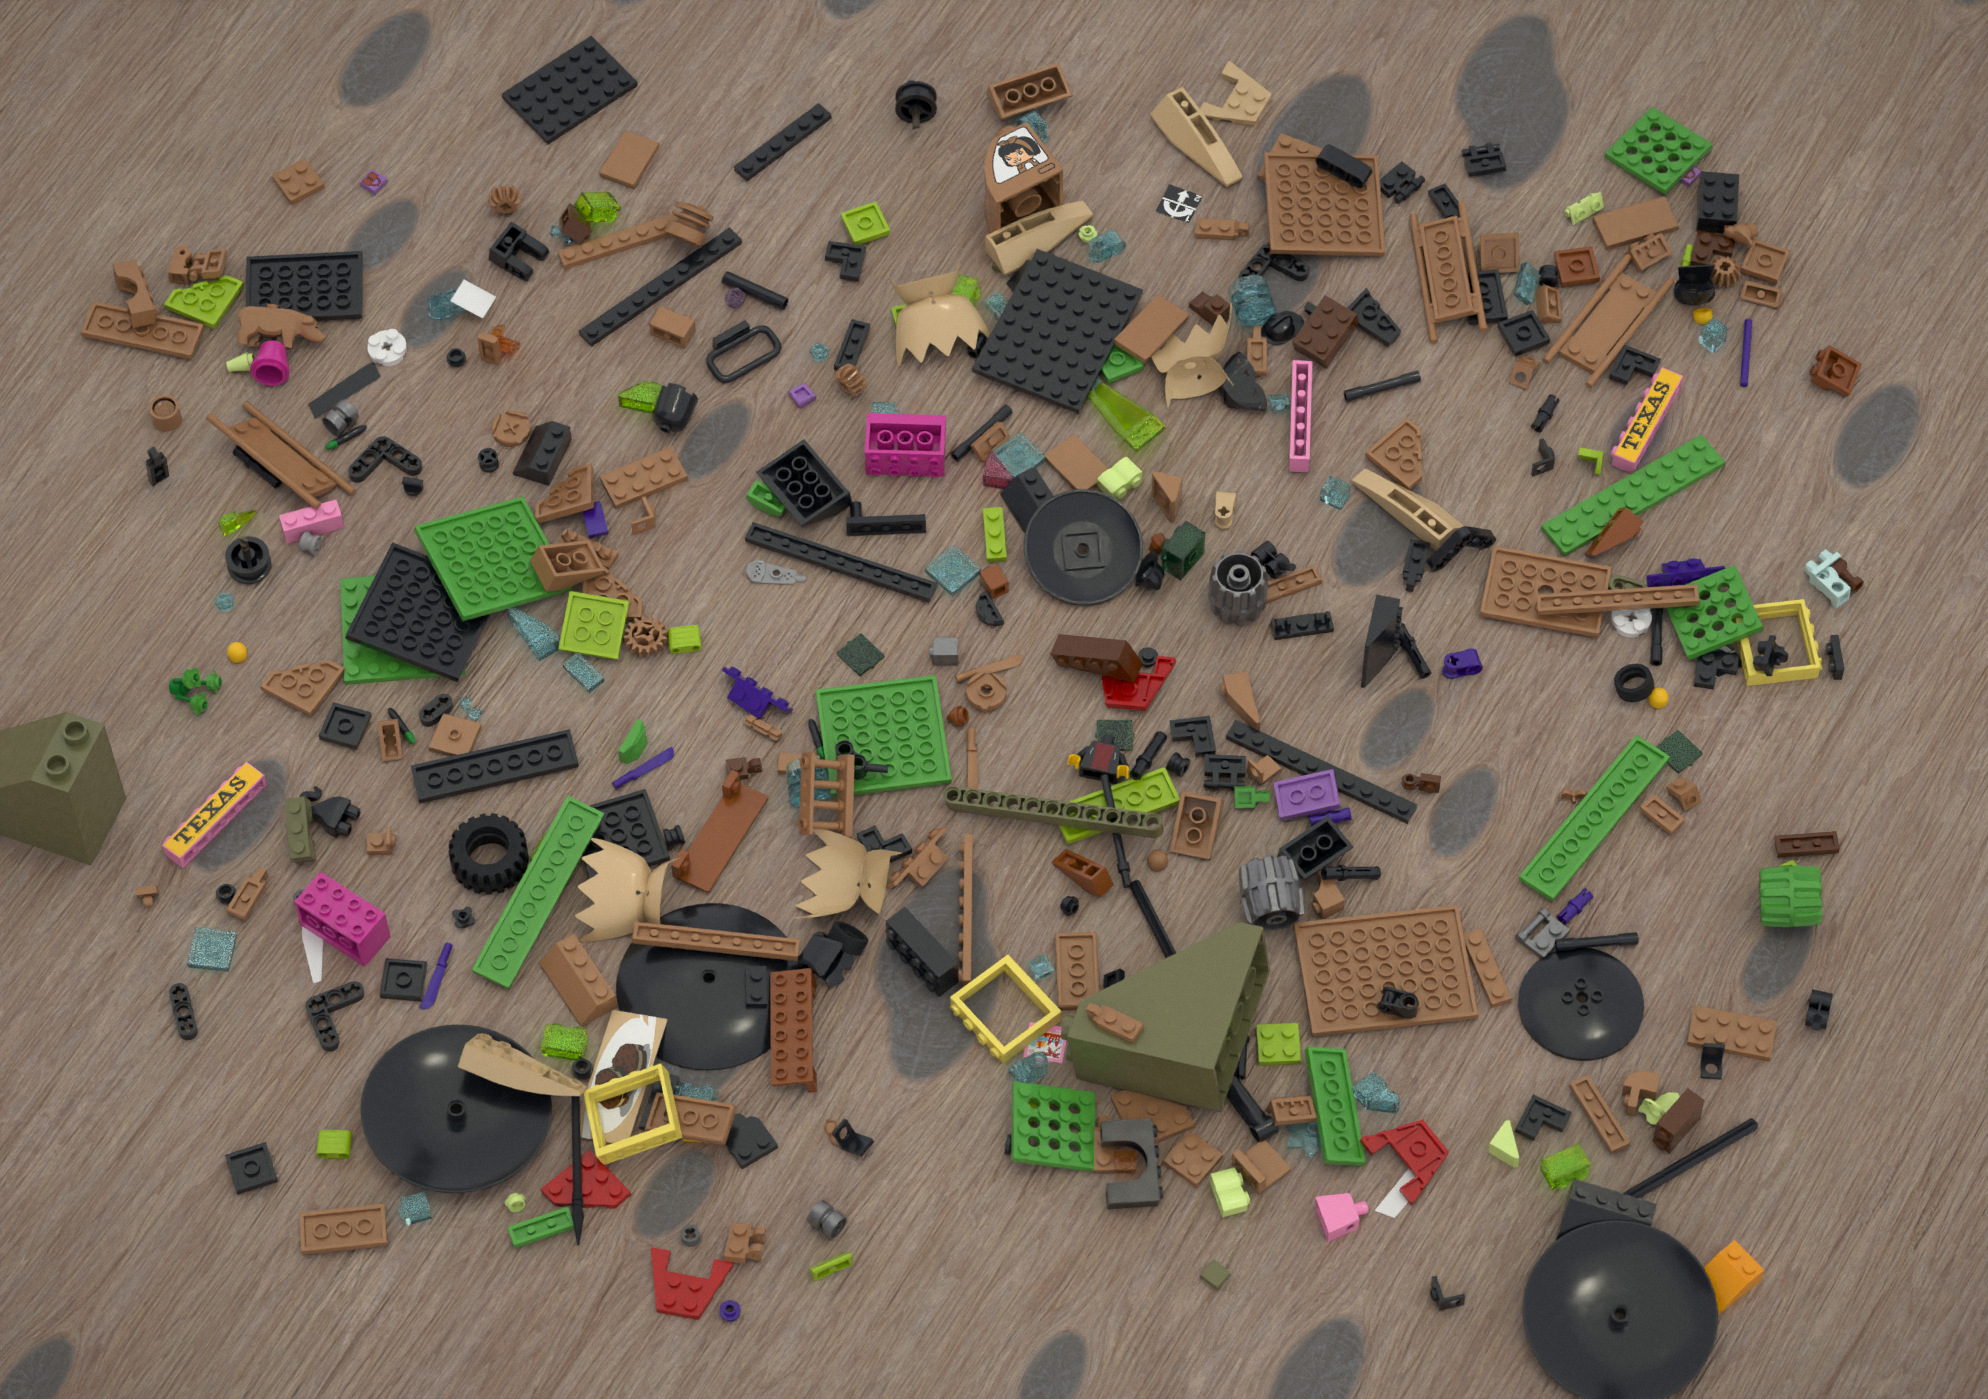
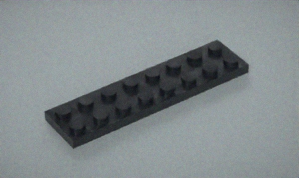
M570 729L411 765V771L420 804L577 768L579 764Z

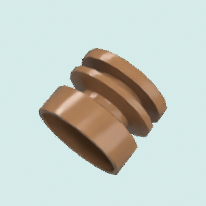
M677 201L675 207L681 209L682 212L673 210L672 214L678 217L679 220H669L664 232L689 244L702 247L706 235L699 231L700 227L709 229L710 225L703 222V220L713 221L714 217L696 205Z

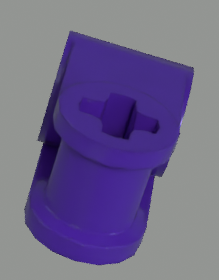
M1472 648L1447 654L1444 658L1442 674L1446 678L1455 679L1481 672L1483 666L1477 650Z

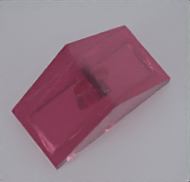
M990 451L983 473V486L1005 489L1014 478L994 452Z

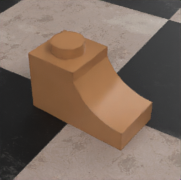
M1321 870L1318 871L1317 882L1320 888L1316 893H1313L1311 906L1313 911L1319 914L1323 920L1344 910L1345 899L1333 879L1323 880L1321 878Z

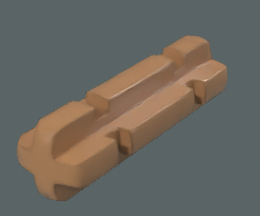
M748 715L745 719L744 724L746 726L753 727V730L766 737L769 735V738L774 741L780 739L782 735L781 730L773 729V726L760 719L757 720L753 715Z

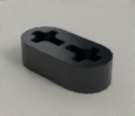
M440 694L424 706L419 712L422 725L427 727L433 726L440 721L443 714H449L453 709L452 698L448 694ZM443 702L445 704L447 702V706L440 705V703ZM426 714L429 715V716L432 715V718H431V719H430L429 717L425 718V715H426Z

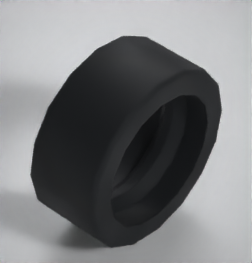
M1636 663L1622 667L1614 677V685L1621 699L1633 703L1640 702L1652 694L1654 680L1648 667ZM1640 677L1646 679L1637 688L1629 689L1623 687L1624 683L1632 678Z
M834 922L827 934L828 939L843 944L841 951L854 956L861 955L868 943V938L863 932L845 922Z

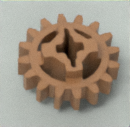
M642 616V620L634 618L635 623L629 622L628 629L624 630V641L627 649H632V654L639 652V657H642L644 653L647 654V657H650L652 652L655 655L658 654L657 649L664 650L663 644H667L668 637L665 624H660V619L653 621L652 616L649 619H645V616Z

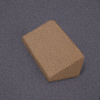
M1745 280L1740 299L1778 308L1783 290Z
M1543 284L1536 290L1537 317L1541 323H1561L1559 289Z

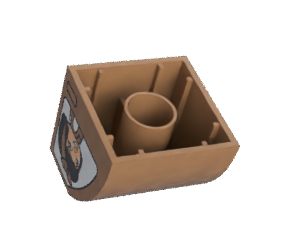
M1025 122L1017 127L1006 126L1001 129L991 142L985 159V218L989 234L1037 212L1063 205V169L1031 126Z

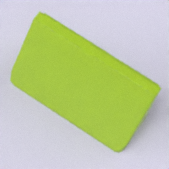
M846 1251L809 1267L808 1271L813 1281L853 1264L852 1254Z

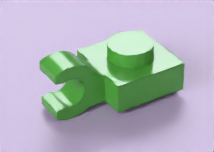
M1255 786L1234 787L1235 808H1255V802L1270 801L1269 790L1255 792Z

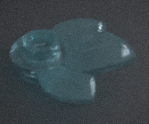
M1317 1121L1286 1126L1288 1131L1291 1132L1287 1141L1288 1148L1304 1147L1308 1158L1317 1154L1321 1148ZM1315 1128L1317 1131L1311 1132L1310 1129Z

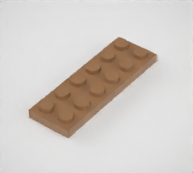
M93 301L81 329V336L192 360L204 331V325L155 315V324L133 328L128 317L127 308Z

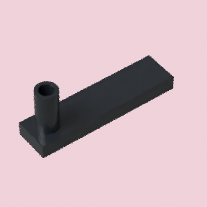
M853 501L850 503V517H846L847 536L926 533V514L862 517V504L859 501Z

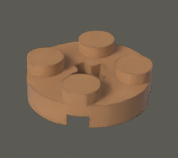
M978 673L968 681L966 689L967 700L974 708L979 709L983 713H988L990 710L1000 707L1006 700V684L997 674ZM990 689L991 691L990 694L985 695L982 690Z

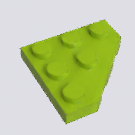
M225 275L219 278V280L208 282V280L193 284V287L182 290L178 288L172 291L164 303V307L169 311L216 329L243 289L244 284L240 280Z

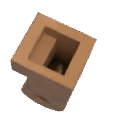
M179 246L174 251L168 270L170 283L185 285L190 283L189 267L192 265V254L187 246Z

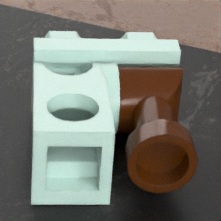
M1825 549L1818 556L1821 564L1817 565L1811 560L1805 565L1804 570L1810 576L1809 583L1823 592L1831 600V605L1837 609L1849 599L1850 591L1852 593L1857 592L1863 586L1864 581L1860 577L1854 578L1847 570L1846 560H1843L1838 552L1832 554Z

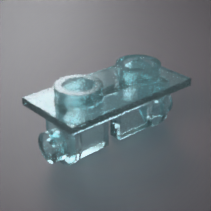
M681 1083L680 1086H675L676 1089H679V1093H675V1095L691 1098L698 1097L697 1099L717 1102L714 1093L719 1094V1092L714 1090V1086L701 1085V1089L693 1088V1084Z

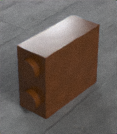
M1687 1088L1657 1122L1653 1137L1656 1147L1670 1154L1700 1120L1705 1100Z

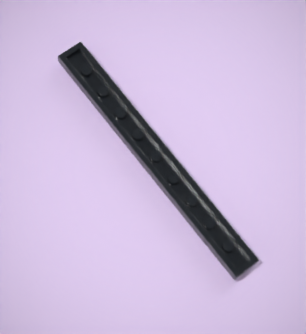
M729 227L580 329L579 335L591 347L741 245L742 239Z
M752 522L745 537V542L929 603L937 588L936 582Z
M1237 720L1234 721L1226 734V740L1263 757L1268 755L1276 763L1301 775L1333 769L1338 792L1408 824L1417 809V804Z

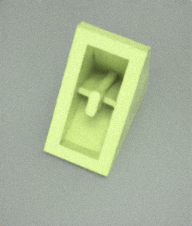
M1507 1120L1490 1142L1488 1153L1515 1168L1519 1164V1154L1510 1120Z

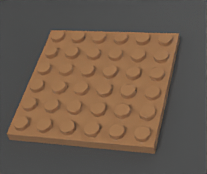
M1264 152L1270 254L1384 257L1385 242L1378 155H1351L1369 165L1373 171L1362 188H1356L1321 169L1315 162L1319 154Z

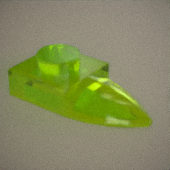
M233 511L223 515L218 520L221 533L226 536L250 521L257 511H244L238 514Z

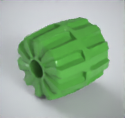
M1798 865L1762 868L1759 873L1760 919L1762 925L1793 928L1821 924L1822 885L1820 868Z

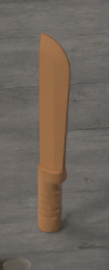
M1022 654L1015 655L955 675L956 682L970 679L978 673L985 672V674H991L1016 667L1021 664L1023 656Z
M970 728L967 730V788L978 789L977 747H975L976 730Z

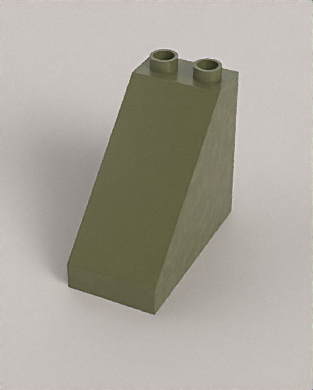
M65 712L0 730V835L92 865L126 800L105 725Z
M1238 922L1081 1000L1075 1016L1066 1015L1061 1029V1039L1068 1041L1066 1060L1073 1062L1077 1079L1221 1112L1270 973L1263 927ZM1089 1003L1098 1005L1100 1008L1102 1005L1108 1006L1144 1023V1028L1135 1042L1130 1043L1097 1027V1024L1092 1020L1093 1018L1087 1016L1086 1008Z

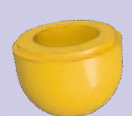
M1704 307L1693 311V319L1696 323L1706 325L1711 322L1713 317L1712 309Z
M233 642L228 646L227 656L231 662L240 663L247 658V649L243 643Z
M1654 688L1652 694L1648 696V702L1653 708L1661 709L1668 704L1669 695L1663 688Z

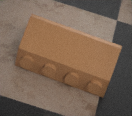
M1059 62L990 84L987 91L991 106L1001 119L1073 96Z
M574 933L555 943L540 961V966L581 1027L617 1008L615 994Z

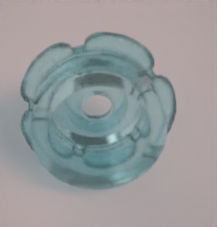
M816 343L814 347L810 348V354H812L814 360L823 361L827 358L829 352L827 345Z
M221 592L214 602L220 610L228 611L233 607L234 597L231 593Z

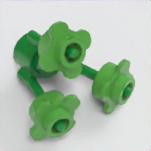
M197 668L192 670L186 669L182 674V678L170 680L169 692L175 695V699L190 702V708L195 710L194 714L196 716H199L201 711H205L208 707L207 694L202 692L201 695L196 694L192 698L184 695L194 686L199 688L201 685H206L209 691L214 690L215 694H218V688L222 686L221 676L216 674L215 670L212 671V674L207 675L206 680L200 681L201 678Z

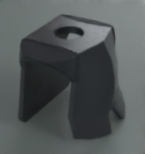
M1714 265L1678 267L1679 279L1674 287V295L1679 303L1697 306L1709 303L1714 299L1715 289L1718 288V286H1713L1710 279L1715 268Z
M816 932L799 955L798 965L800 969L811 968L813 973H816L827 984L834 986L844 980V977L841 975L842 969H852L853 955L841 951L843 948L841 942L828 939L824 932Z

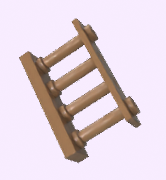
M815 752L802 753L800 759L799 835L813 834V829L834 830L835 833L852 837L855 755H838L837 761L815 759ZM815 767L836 769L837 780H814ZM814 788L836 789V802L814 800ZM814 808L835 810L836 821H813Z

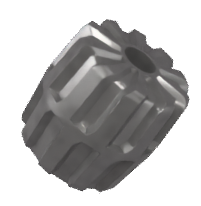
M1238 551L1233 554L1226 553L1221 556L1219 562L1214 563L1208 586L1209 601L1214 615L1219 614L1222 617V622L1229 624L1233 621L1237 626L1246 625L1247 620L1254 622L1260 617L1267 600L1268 577L1266 567L1261 566L1258 557L1245 554V551Z
M1267 855L1264 859L1259 860L1255 858L1250 860L1248 864L1240 867L1238 875L1240 897L1248 924L1260 926L1265 931L1289 927L1301 920V917L1304 916L1302 886L1295 862L1292 859L1287 860V857L1284 855L1278 858Z

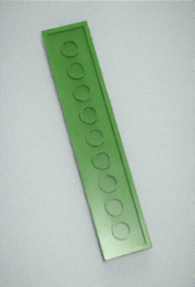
M1701 434L1541 525V530L1565 557L1594 541L1618 508L1627 507L1638 516L1724 467L1725 461Z
M1636 735L1521 873L1519 881L1553 902L1670 760V756Z
M570 796L566 797L472 968L473 973L507 990L510 989L589 845L591 838L604 817L603 812Z

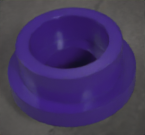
M728 1300L721 1304L719 1313L722 1319L731 1322L738 1319L741 1314V1308L737 1302ZM727 1308L734 1309L732 1312L726 1311Z

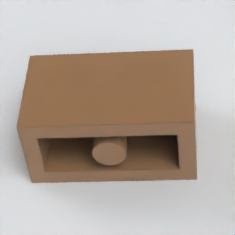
M661 306L649 323L651 335L684 349L696 332L695 320Z

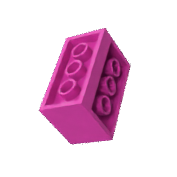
M867 413L865 438L866 474L874 476L910 475L912 477L944 476L947 438L946 415Z
M319 872L294 901L299 923L302 927L364 967L390 938L384 912L322 872Z

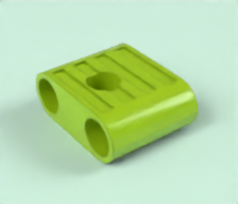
M698 625L672 627L667 630L670 653H688L702 649Z
M320 1130L318 1132L316 1156L330 1159L349 1158L352 1132L347 1130Z

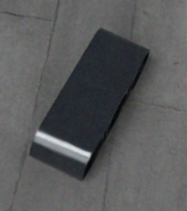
M1330 144L1325 145L1315 159L1316 164L1321 169L1356 188H1362L1373 173L1369 165Z

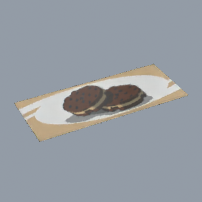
M612 1010L587 1089L593 1088L594 1085L607 1083L614 1078L627 1076L633 1071L647 1069L653 1065L667 1019ZM646 1086L598 1102L606 1142L615 1143L631 1136ZM584 1098L580 1109L581 1138L593 1140Z

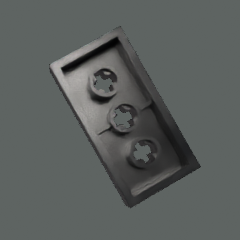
M906 907L886 920L887 945L899 953L901 960L912 967L914 974L925 981L927 988L931 992H935L940 997L959 983L958 963Z

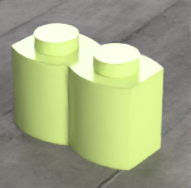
M1125 457L1097 478V487L1115 499H1122L1126 495L1127 490L1136 488L1141 484L1142 471L1128 457Z
M1234 1167L1210 1174V1184L1222 1217L1247 1211L1250 1198L1248 1192H1244L1241 1187L1244 1184L1241 1173H1237Z

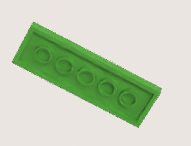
M1307 1047L1304 1051L1324 1164L1363 1166L1366 1160L1363 1145L1360 1142L1361 1132L1346 1049Z

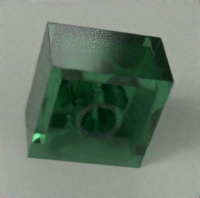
M1185 521L1182 526L1179 525L1175 529L1173 536L1170 539H1166L1162 544V569L1181 581L1204 555L1205 532L1188 521Z

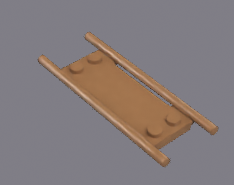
M1465 202L1458 203L1460 218L1453 216L1418 226L1417 214L1412 213L1409 215L1431 344L1438 342L1436 323L1477 314L1480 332L1487 331ZM1462 238H1464L1473 293L1470 291Z
M1629 254L1622 258L1542 359L1544 363L1549 364L1557 352H1559L1562 358L1592 374L1585 383L1588 388L1594 386L1623 349L1624 345L1627 344L1675 283L1672 278H1668L1659 291L1656 292L1621 273L1632 259ZM1607 290H1610L1602 299V301L1598 304L1595 310L1591 313V315L1587 318V320L1583 323V325L1579 328V330L1575 333V335L1572 336L1573 332L1581 324V322L1592 310V308L1596 305V303L1600 300V298L1604 295V293Z
M247 400L243 402L242 407L254 416L252 419L227 427L213 414L207 416L206 419L315 509L321 506V503L315 497L333 491L337 485L351 496L355 494L356 489ZM277 436H279L282 440H284L287 444H289L293 449H295L298 453H300L304 458H306L309 462H311L315 467H313V466H312L310 463H308L304 458H302L299 454H297L293 449H291L288 445H286L283 441H281Z

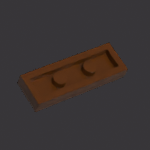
M1836 831L1778 835L1774 838L1777 858L1839 853L1840 850Z

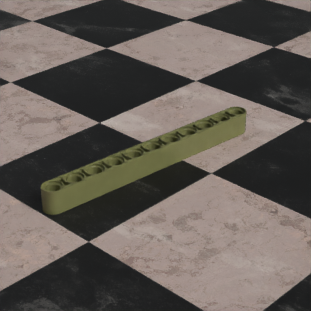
M950 786L943 793L945 803L952 811L1147 838H1157L1163 833L1161 818L1155 813ZM953 796H957V797H958L956 800L950 801V798H951V797H953ZM972 799H978L976 803H969ZM991 802H998L995 806H989ZM1013 804H1016V805H1017L1016 808H1014V809H1009V807H1010L1011 805H1013ZM1037 807L1036 811H1029L1030 808ZM1051 810H1058L1055 814H1049ZM1073 812H1076V813H1077L1076 816H1074V817H1069V815H1070L1071 813H1073ZM1092 815L1097 816V818L1094 820L1089 819V817ZM1117 818L1116 822H1109L1110 819ZM1131 821H1138L1135 825H1129ZM1153 823L1158 824L1155 828H1149Z

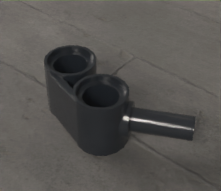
M1265 541L1251 552V556L1255 555L1258 557L1261 566H1265L1268 575L1274 579L1285 571H1294L1296 569L1295 564L1290 563L1283 553L1277 555V550L1270 541Z
M842 740L836 744V761L838 755H847L841 753L848 752L849 755H855L854 766H861L860 768L854 767V779L860 780L868 772L888 773V765L868 764L863 755L855 752L851 742Z
M1812 989L1805 1025L1811 1026L1814 1030H1826L1833 993Z

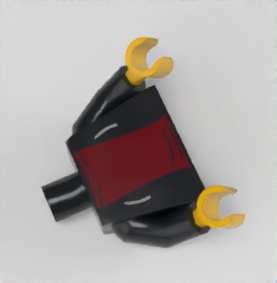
M1104 735L1102 742L1094 740L1090 746L1084 747L1076 755H1069L1067 766L1075 765V769H1078L1080 765V777L1101 781L1102 775H1109V780L1112 784L1118 783L1119 776H1125L1126 779H1129V765L1125 755L1120 753L1118 745H1113L1115 738L1111 735Z

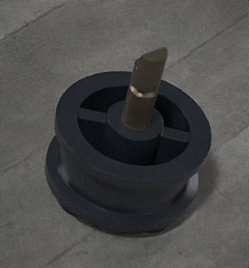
M909 80L897 89L895 93V112L901 120L912 123V130L920 128V123H925L936 115L937 93L931 85L925 82Z
M251 536L241 537L228 546L225 560L228 572L235 581L243 584H253L263 580L269 574L271 558L267 545L261 539Z

